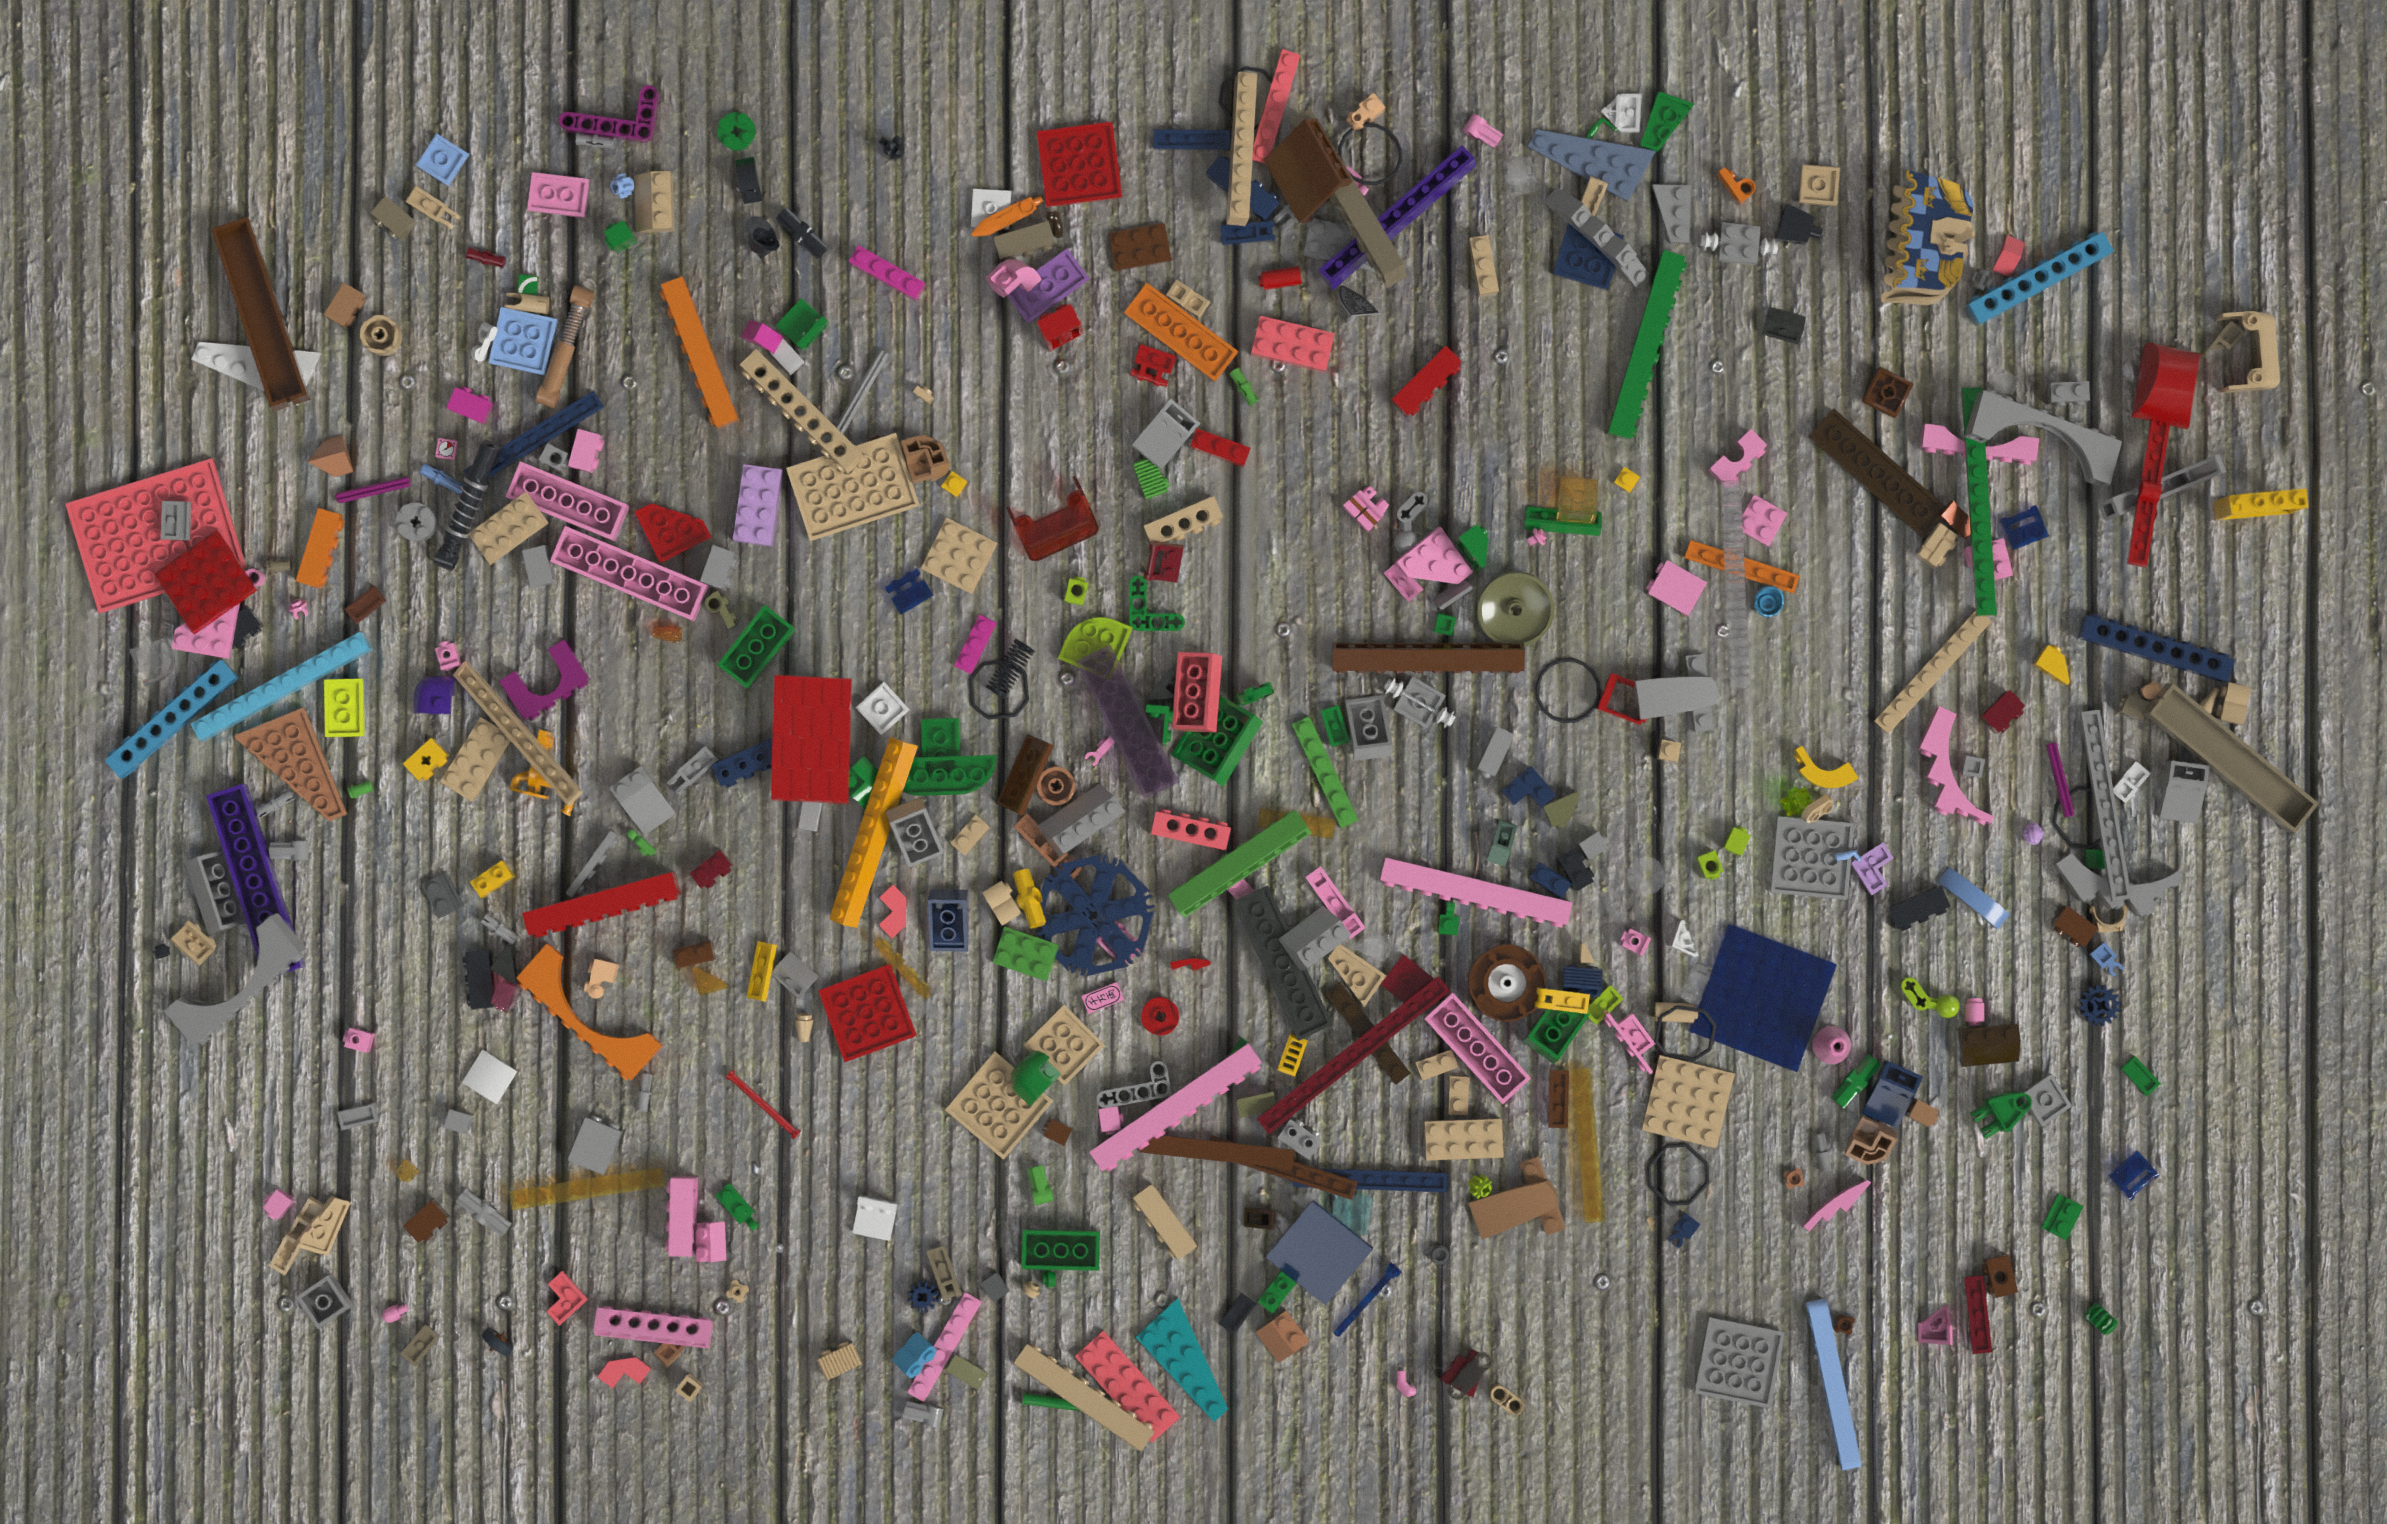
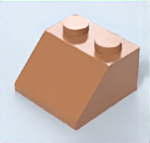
M1286 1308L1255 1331L1278 1363L1309 1342V1338Z

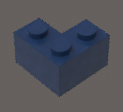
M1529 766L1501 790V793L1512 806L1528 794L1537 806L1542 808L1556 796L1532 766Z

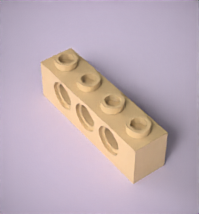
M1212 496L1144 525V529L1150 542L1167 543L1172 540L1178 542L1185 539V535L1190 532L1194 535L1203 531L1202 527L1210 525V527L1220 524L1223 515L1215 497ZM1198 512H1205L1207 519L1205 521L1197 520L1196 515ZM1187 519L1190 525L1188 528L1182 529L1178 525L1179 521ZM1168 526L1172 529V534L1167 537L1163 536L1161 529Z

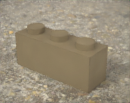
M1049 221L993 237L1001 262L1007 259H1016L1015 257L1022 255L1023 258L1034 255L1035 251L1041 250L1046 252L1052 250V246H1055Z

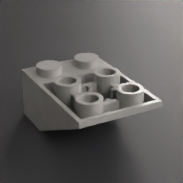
M1170 399L1132 446L1161 470L1200 423Z
M2166 761L2159 818L2198 823L2207 788L2210 766Z

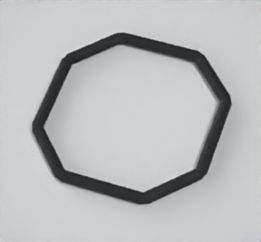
M1243 67L1222 82L1219 105L1231 121L1233 116L1222 103L1225 85L1233 80L1238 72H1244L1245 70L1263 73L1271 83L1272 78L1266 70ZM1259 123L1254 126V129L1258 128Z
M1002 660L982 662L969 677L972 707L989 720L1016 717L1029 702L1028 681L1025 670L1015 667L1023 674L1025 701L1015 713L989 716L975 705L973 678L983 666L1004 662Z
M2078 786L2071 790L2069 794L2071 796L2078 790L2092 792V788ZM2060 800L2055 803L2053 826L2069 846L2092 849L2101 842L2099 838L2090 846L2071 843L2056 823Z
M1676 1005L1659 1016L1654 1042L1666 1057L1696 1061L1711 1051L1716 1023L1704 1009ZM1676 1009L1701 1012L1713 1025L1708 1048L1695 1057L1668 1054L1658 1042L1662 1018Z
M1686 1143L1667 1144L1647 1165L1648 1186L1670 1206L1690 1205L1709 1184L1708 1162ZM1686 1147L1705 1164V1183L1689 1201L1670 1202L1652 1186L1651 1166L1667 1148Z

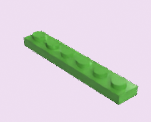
M1308 716L1293 723V729L1340 828L1358 821L1310 717Z

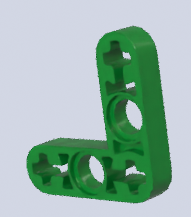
M1139 575L1131 578L1129 583L1130 627H1133L1134 631L1182 630L1185 620L1180 614H1147L1146 580ZM1136 579H1140V582L1144 583L1143 586H1140V593L1144 592V596H1132V592L1136 593V586L1132 585L1136 582ZM1136 598H1141L1144 602L1143 607L1140 609L1133 607L1132 603ZM1136 617H1140L1141 621H1146L1145 617H1150V628H1145L1146 624H1141L1140 628H1136V625L1132 624V622L1136 620ZM1160 617L1163 624L1160 628L1153 627L1151 623L1153 618ZM1165 617H1169L1168 621H1174V617H1178L1182 624H1179L1178 628H1174V624H1168L1169 628H1165Z

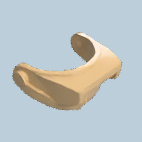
M2124 904L2121 907L2122 913L2118 921L2109 925L2104 924L2097 918L2094 905L2089 907L2093 923L2098 927L2097 932L2122 931L2127 914V905Z

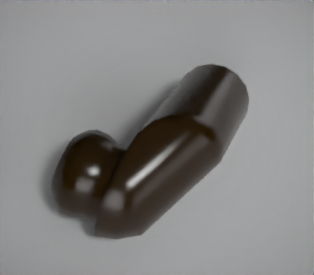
M1049 211L1047 213V221H1053V237L1062 238L1063 223L1060 214L1057 211Z

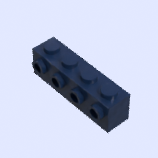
M773 737L711 765L720 786L730 788L736 785V781L741 778L745 781L754 777V772L761 770V772H765L771 769Z

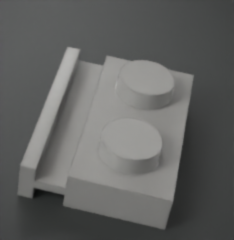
M162 501L161 540L190 541L192 502Z

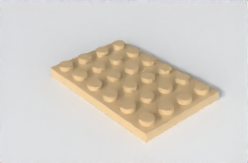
M896 433L856 445L855 447L863 454L864 459L848 474L844 470L840 472L833 464L835 461L831 457L827 459L825 456L786 468L810 541L920 506ZM845 449L838 451L835 454L842 455L844 454Z

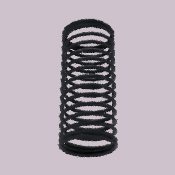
M1016 638L1013 640L1016 645L1011 644L1013 647L1009 648L1011 652L1007 651L1009 656L1004 655L1006 658L1002 659L1004 663L1000 662L1001 666H997L999 670H995L999 675L993 673V676L996 678L991 677V680L994 682L988 681L991 685L986 684L985 686L1003 699H1006L1008 694L1001 689L1010 692L1003 685L1013 689L1005 681L1012 685H1015V683L1008 678L1017 681L1010 674L1017 678L1020 677L1013 671L1022 674L1015 667L1024 670L1018 664L1015 665L1010 661L1013 660L1026 667L1018 659L1026 663L1029 662L1020 655L1029 660L1031 658L1022 651L1031 656L1035 654L1034 649Z

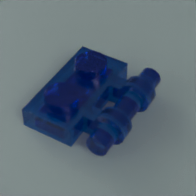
M918 568L913 571L909 570L905 573V576L898 580H892L891 584L884 587L888 594L894 590L896 591L897 595L892 597L891 600L900 615L934 596L924 579L918 583L915 580L916 577L921 575ZM910 581L912 586L902 592L900 587Z

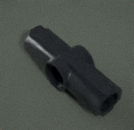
M788 207L777 216L776 220L790 232L791 237L801 246L803 245L816 259L820 258L829 248L814 234L813 229L807 223L801 221Z

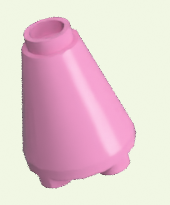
M1826 1026L1820 1029L1812 1041V1050L1815 1056L1827 1064L1842 1062L1848 1056L1851 1049V1041L1848 1034L1836 1026ZM1835 1043H1838L1840 1046L1837 1050L1834 1049Z

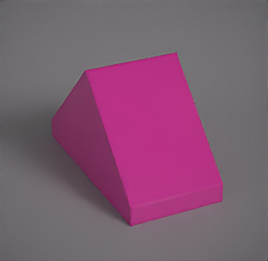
M751 320L741 335L742 339L775 354L783 339L780 334L765 324Z

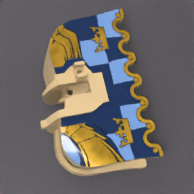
M1907 170L1905 172V179L1911 182L1913 187L1904 188L1898 185L1893 187V194L1899 197L1901 202L1894 203L1891 206L1892 213L1897 215L1899 220L1892 221L1889 224V229L1896 233L1897 237L1889 239L1887 247L1893 250L1895 255L1888 256L1885 259V265L1891 268L1893 273L1884 275L1883 282L1885 285L1890 286L1891 291L1883 292L1880 301L1882 303L1931 305L1944 298L1962 275L1963 260L1968 255V247L1961 242L1975 238V231H1973L1971 223L1973 202L1969 193L1955 182Z

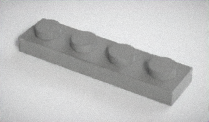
M614 831L608 833L567 890V895L574 898L576 895L579 897L585 889L583 885L587 880L590 881L594 877L597 865H602L608 857L605 854L609 849L613 850L619 842L617 839L619 835Z

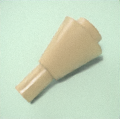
M2213 687L2208 697L2199 703L2210 714L2215 703L2214 700L2220 690Z

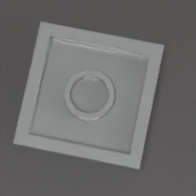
M2048 1074L2022 1092L2031 1097L2032 1105L2029 1111L2039 1127H2043L2072 1107L2053 1074ZM2021 1097L2022 1100L2024 1101L2025 1105H2026V1104H2027L2026 1098H2025V1097Z

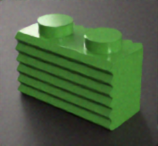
M1145 458L1132 463L1146 500L1168 492L1167 488L1170 486L1166 476L1162 477L1160 469L1151 461Z

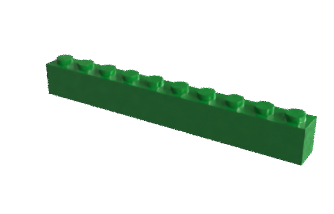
M1663 250L1607 435L1627 441L1636 435L1638 426H1635L1636 419H1640L1643 408L1640 406L1642 400L1646 401L1649 392L1646 389L1647 383H1651L1654 372L1651 371L1652 366L1657 364L1660 353H1657L1659 346L1663 345L1665 335L1662 334L1664 327L1668 328L1671 317L1668 314L1670 309H1674L1676 299L1673 297L1675 291L1679 292L1682 283L1679 277L1686 270L1687 262H1684L1686 256Z

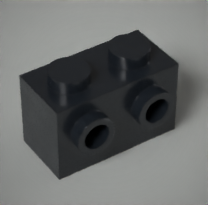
M1573 848L1557 857L1568 880L1572 882L1571 885L1575 891L1594 882L1592 878L1595 876L1590 867L1586 868L1582 862L1585 858L1580 850L1576 851Z

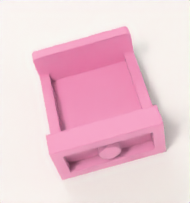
M1668 560L1664 564L1660 562L1655 571L1658 575L1655 580L1651 579L1646 587L1649 590L1647 595L1674 608L1683 616H1689L1707 582Z

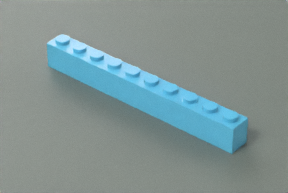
M358 632L191 723V726L199 741H206L367 654L373 648L363 632Z

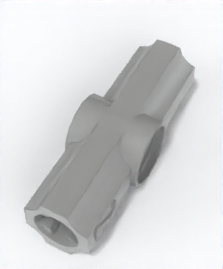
M467 1188L456 1200L460 1206L472 1214L471 1216L482 1225H487L501 1237L512 1225L509 1220L496 1211L497 1209L486 1200H481Z

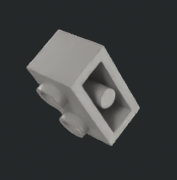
M2089 381L2060 382L2046 385L2047 405L2054 404V407H2064L2065 404L2073 403V406H2084V403L2090 400Z
M543 545L522 550L521 561L523 566H526L527 574H525V578L530 588H539L557 583L554 566L550 562L552 557L549 546Z
M1297 1118L1294 1120L1289 1119L1277 1138L1309 1160L1322 1142L1319 1139L1320 1134L1313 1129L1310 1131L1306 1130L1303 1127L1305 1124Z

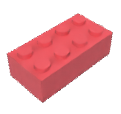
M1260 316L1251 356L1325 373L1335 333Z
M1178 652L1172 729L1191 732H1216L1222 656L1214 653Z

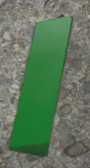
M1526 506L1524 529L1533 530L1537 528L1545 532L1600 536L1602 513Z

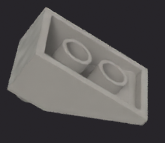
M1383 695L1345 700L1354 761L1392 756L1393 744Z
M643 766L638 767L610 787L614 796L644 836L676 814Z

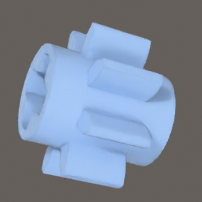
M625 173L618 174L617 177H613L610 188L613 194H619V198H626L628 195H632L634 182L630 177H626Z

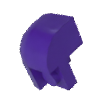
M429 676L422 679L415 688L413 713L451 714L452 696H454L455 677Z

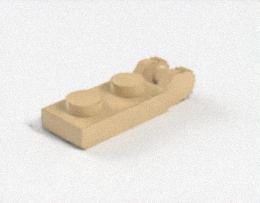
M416 185L405 201L451 230L454 226L442 218L444 213L447 212L454 219L460 218V215L449 209L446 204Z

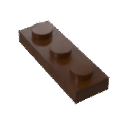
M1549 1070L1548 1128H1568L1569 1070Z

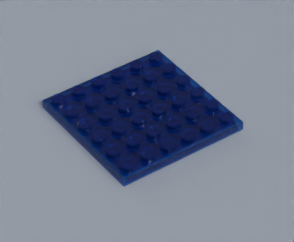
M1728 924L1698 1008L1706 1010L1716 1023L1715 1042L1798 1072L1837 964ZM1698 1012V1019H1694V1023H1691L1688 1032L1710 1039L1713 1025L1703 1013Z

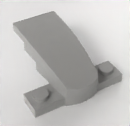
M1705 654L1684 656L1687 677L1635 681L1639 719L1692 711L1694 732L1715 730L1711 705L1716 704L1718 689L1713 678L1707 676Z

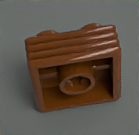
M1879 367L1862 398V402L1892 418H1896L1913 387V383ZM1889 388L1892 396H1884L1883 390Z

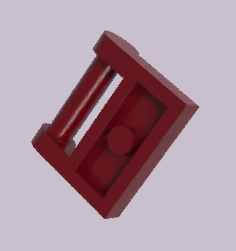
M1151 541L1149 543L1150 554L1147 570L1144 571L1143 578L1149 581L1160 580L1177 583L1184 546ZM1159 550H1162L1159 572H1155L1157 553Z

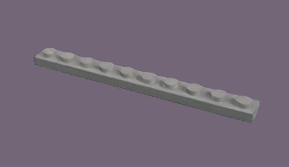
M2100 710L2080 712L2111 902L2128 900L2132 897Z

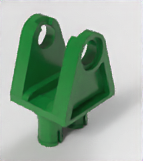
M2017 1091L1982 1099L1984 1105L1969 1113L1971 1117L1973 1116L1972 1119L1975 1123L1988 1115L1992 1116L1994 1121L1979 1129L1983 1133L1982 1136L1988 1139L1999 1131L2005 1133L2011 1131L2030 1109L2032 1100L2026 1093ZM2019 1097H2025L2027 1104L2025 1105L2022 1100L2021 1105L2017 1106L2016 1101Z

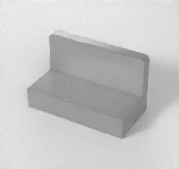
M791 952L782 959L771 974L798 999L818 979V975Z

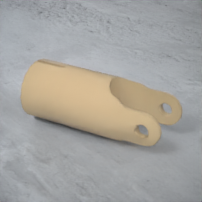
M506 293L509 297L519 298L521 302L517 305H504L505 308L542 314L548 313L549 297Z

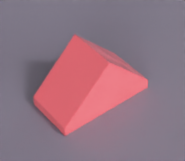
M2006 235L1992 271L2010 278L2022 256L2025 242Z

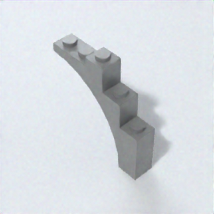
M1558 187L1544 200L1552 212L1572 225L1593 243L1634 287L1637 288L1649 275L1648 271L1636 257L1637 254L1631 246L1617 237L1606 223L1593 216L1584 203Z
M2215 455L2162 477L2160 499L2225 473L2226 469L2220 455ZM2139 487L2098 503L2104 520L2108 521L2135 510Z
M2067 853L2053 863V866L2079 901L2089 902L2096 897L2095 893L2097 892L2108 909L2115 908L2117 910L2125 904L2124 900L2111 902L2107 879L2094 874L2082 865L2073 853ZM2175 870L2165 877L2149 883L2129 884L2132 898L2126 901L2137 916L2147 917L2154 912L2153 908L2157 906L2153 898L2157 900L2165 894L2164 890L2169 887L2172 889L2181 883L2180 879L2184 876L2179 870Z

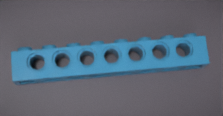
M2095 231L2086 236V241L2081 243L2078 240L2069 245L2071 249L2064 252L2062 249L2053 254V259L2047 261L2045 258L2036 263V268L2032 270L2027 268L2019 272L2020 276L2014 279L2012 276L2003 281V286L1997 288L1995 285L1986 290V295L1982 297L1977 295L1969 299L1970 303L1966 308L1976 326L2113 253L2114 250L2105 233L2101 232L2098 234ZM2086 246H2091L2093 248L2092 255L2086 253ZM2069 255H2074L2076 257V264H2072L2069 262ZM2052 264H2057L2060 267L2059 273H2055L2052 270ZM2035 273L2042 274V282L2035 279ZM2019 282L2026 284V291L2018 288ZM2002 291H2007L2009 293V300H2005L2002 298ZM1985 300H1990L1993 303L1992 309L1985 307Z
M217 659L209 665L210 669L205 674L204 672L200 673L194 679L195 682L191 686L187 685L180 691L181 695L176 699L174 697L165 704L166 708L162 711L158 710L151 716L152 720L150 722L140 725L136 729L137 733L135 735L125 738L120 748H114L107 754L108 758L105 762L119 778L124 779L240 678L225 660L221 659L219 661ZM216 674L219 677V681L213 685L211 677ZM202 687L204 689V695L199 698L196 694V691L198 688ZM184 700H188L190 703L187 710L182 708ZM171 712L175 714V720L172 723L167 720V716ZM156 725H159L161 728L158 735L153 733V728ZM141 738L146 740V745L143 748H140L138 745ZM127 750L132 754L131 759L128 761L124 759V753Z

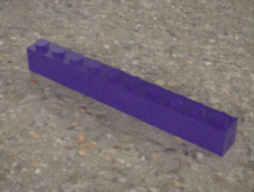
M1463 145L1377 218L1390 241L1476 167L1475 158ZM1356 238L1319 269L1320 277L1332 290L1367 261L1365 253H1362L1357 245Z

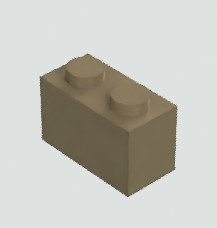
M386 196L371 212L374 216L373 221L380 227L385 225L389 228L387 233L394 239L399 237L401 240H404L417 225L414 219Z

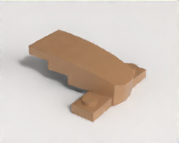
M1539 1156L1520 1162L1527 1184L1512 1187L1468 1203L1482 1239L1509 1230L1540 1216L1547 1235L1566 1229L1558 1208L1557 1191L1553 1183L1547 1179Z

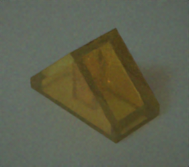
M694 966L693 974L700 996L727 989L730 986L728 983Z

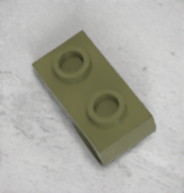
M716 591L707 597L705 607L712 613H721L728 629L736 627L735 622L738 621L733 610L729 611L727 607L729 601L726 595ZM713 599L719 600L720 604L717 609L710 608V602Z

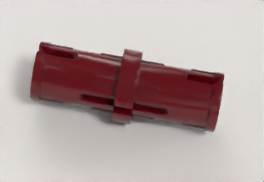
M468 247L466 252V259L481 262L482 265L489 264L503 269L506 263L505 256L490 253L489 250L483 251Z

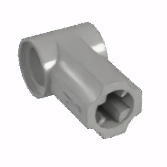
M308 841L270 843V859L308 860Z
M907 1401L903 1417L923 1422L927 1426L939 1428L944 1408L931 1404L923 1405Z

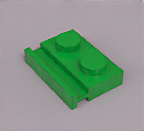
M2057 1193L2040 1228L2067 1241L2084 1206Z

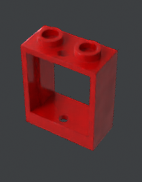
M1610 673L1596 710L1638 726L1642 722L1646 723L1647 719H1639V714L1637 719L1607 708L1616 682L1635 689L1634 681Z

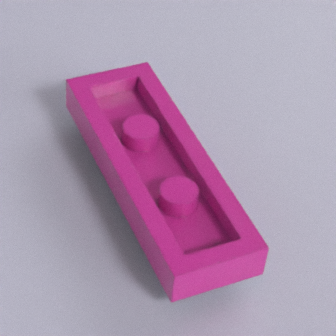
M979 614L954 665L955 667L972 675L997 624L996 622Z

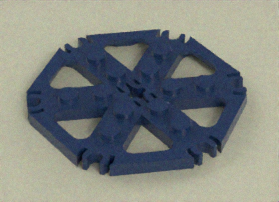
M1102 854L1059 864L1064 871L1056 866L1055 870L1058 872V875L1054 877L1049 873L1048 878L1045 877L1041 890L1042 902L1040 904L1046 923L1042 926V931L1036 933V935L1044 934L1045 937L1041 939L1052 942V937L1055 934L1080 929L1073 954L1070 957H1066L1058 949L1055 958L1067 971L1070 970V966L1073 964L1071 973H1075L1076 967H1080L1082 970L1081 976L1086 974V968L1088 969L1086 976L1128 967L1129 965L1126 961L1129 964H1133L1134 961L1131 959V954H1135L1139 958L1141 954L1136 948L1141 953L1144 952L1155 910L1152 912L1147 911L1148 909H1153L1155 905H1148L1146 903V900L1153 896L1150 894L1143 895L1151 891L1121 859H1119L1117 866V857L1113 858L1112 863H1108L1107 854L1103 856L1102 862ZM1093 865L1096 868L1090 895L1071 876V871L1074 868ZM1117 874H1123L1135 887L1136 893L1133 896L1109 902L1115 877ZM1057 890L1075 910L1051 916L1045 913V906L1049 892ZM1090 911H1098L1097 917L1099 920L1091 919ZM1140 915L1143 918V924L1139 938L1136 941H1132L1113 920ZM1099 936L1117 954L1115 962L1095 966L1092 963Z

